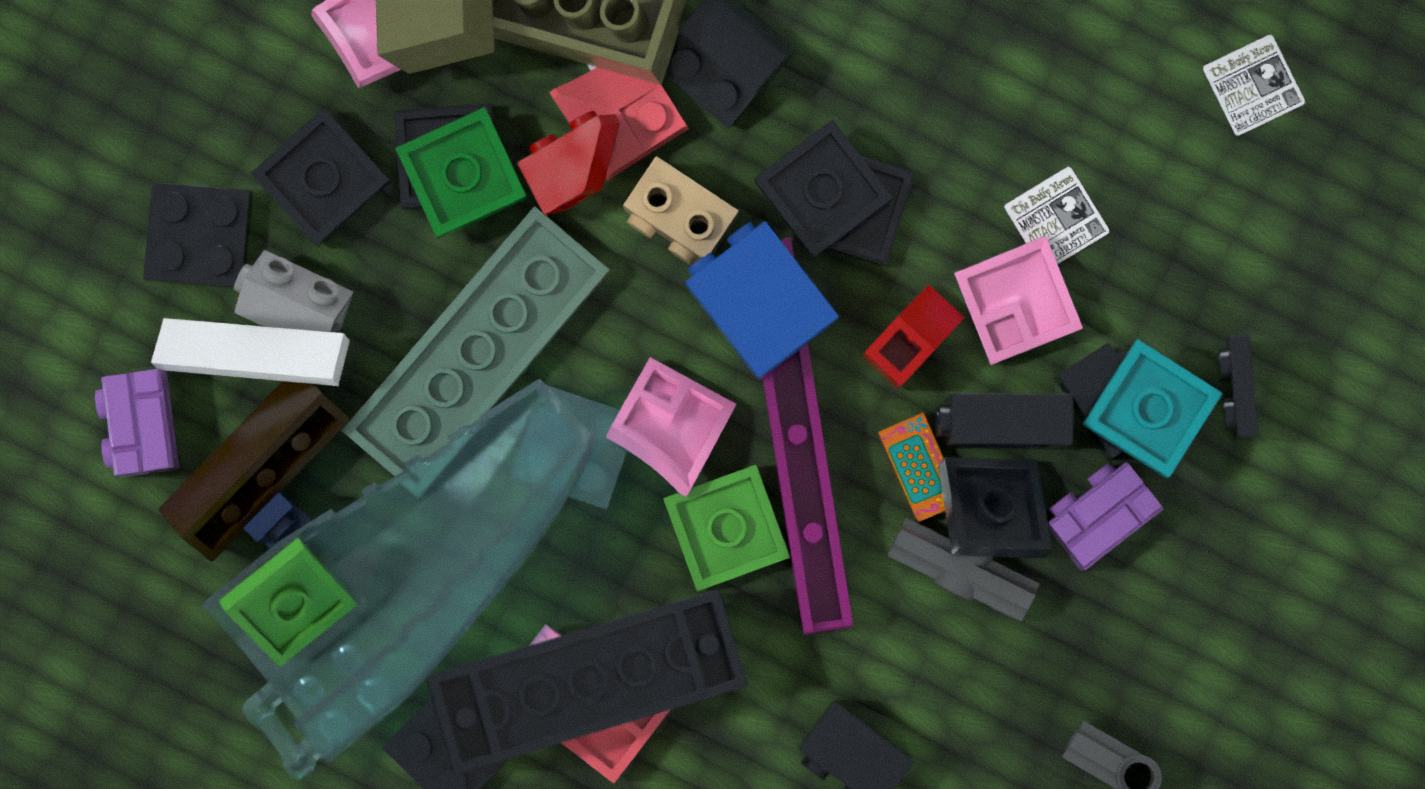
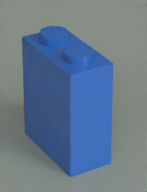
M766 221L756 228L749 222L727 239L732 247L717 258L710 252L699 259L687 270L692 277L685 282L688 291L758 381L834 324L839 317Z

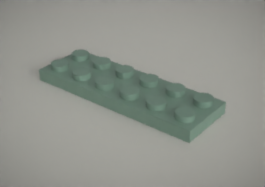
M534 206L343 428L342 432L412 492L419 495L609 274L610 270Z

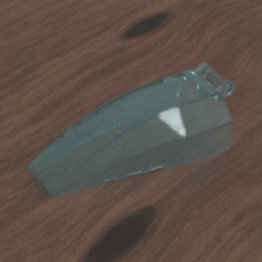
M538 379L480 416L479 420L471 425H464L448 435L450 443L422 459L419 455H416L404 464L407 469L381 486L376 482L368 485L361 490L364 495L363 497L336 513L330 509L283 538L202 604L205 610L236 642L268 681L265 686L244 703L242 712L250 724L260 727L283 758L282 766L292 779H302L308 776L314 770L316 760L321 756L329 763L407 699L508 585L533 553L562 510L598 442L541 379ZM299 538L348 590L358 605L279 667L225 613L219 600ZM282 702L285 703L297 719L293 725L305 738L299 744L296 743L275 715L276 707Z

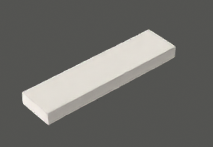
M163 318L151 363L157 369L166 371L338 386L350 340L344 333Z

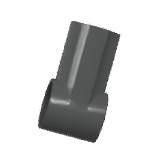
M1084 720L1081 721L1061 758L1115 789H1129L1124 781V773L1129 765L1137 762L1144 763L1150 771L1151 778L1149 784L1144 789H1159L1162 782L1161 770L1154 760Z

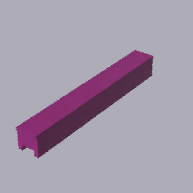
M791 237L782 238L780 241L794 258ZM806 344L762 378L803 635L850 628L853 625L809 346Z

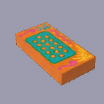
M924 412L879 431V438L916 522L918 523L945 511L938 468L944 458Z

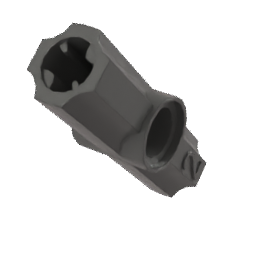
M907 518L904 519L887 554L888 557L932 578V583L968 601L972 602L975 599L991 609L1022 622L1040 585L993 561L994 557L952 556L950 539Z

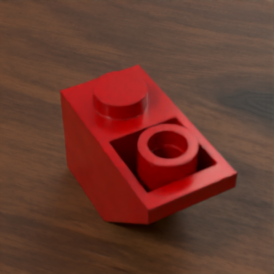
M595 111L585 113L569 123L572 131L558 139L553 134L535 142L529 147L532 154L517 162L544 215L564 212L603 189L620 125L616 114L597 115Z
M928 285L864 352L862 358L898 390L965 317Z

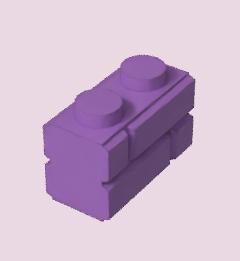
M161 369L101 377L103 389L95 391V404L99 419L107 418L109 438L102 439L101 442L105 467H113L114 476L118 477L180 469L167 372Z
M1109 461L1087 478L1092 487L1076 498L1071 491L1048 509L1053 515V518L1047 521L1050 533L1081 571L1088 569L1163 510L1162 505L1127 462L1115 468L1111 461Z

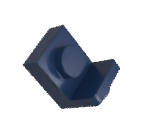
M280 492L244 527L257 542L265 543L276 555L297 538L306 545L320 530L319 526L287 494Z

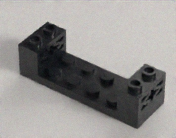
M719 589L435 673L425 678L453 775L748 686Z

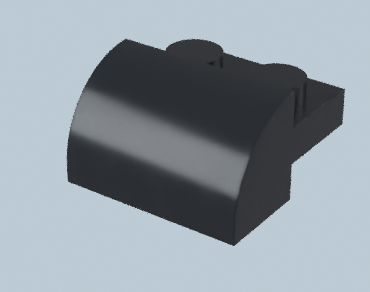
M705 0L679 29L680 34L677 36L665 75L729 129L735 125L759 93L771 83L797 49L741 1Z

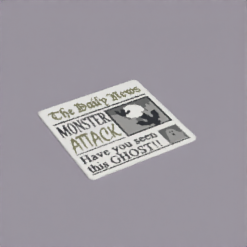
M1272 35L1263 37L1203 67V71L1237 136L1305 103L1298 85Z
M1070 167L1063 169L1005 205V210L1026 243L1046 236L1057 264L1109 233L1107 225Z

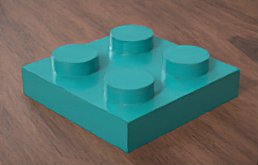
M1137 339L1082 425L1163 477L1169 478L1223 393Z

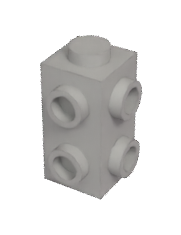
M264 250L253 266L249 264L243 266L236 279L234 291L240 294L234 313L263 327L338 333L343 326L353 291L289 262L285 258Z

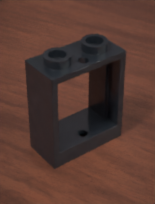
M951 393L944 399V405H939V408H936L935 435L936 437H944V448L1063 449L1073 444V394Z

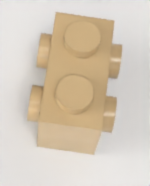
M657 156L623 204L624 211L631 215L627 220L631 227L648 238H652L655 232L671 242L668 250L691 266L696 259L699 260L710 252L714 254L739 215V210ZM656 196H661L667 200L660 207H654L649 202ZM696 223H702L708 229L703 234H694L690 228Z

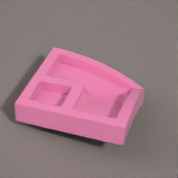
M325 0L312 9L311 15L314 21L335 48L358 89L401 70L377 55L376 0Z
M1046 236L954 273L990 365L1083 329Z
M650 357L610 427L606 438L636 455L664 477L679 494L687 497L736 404Z

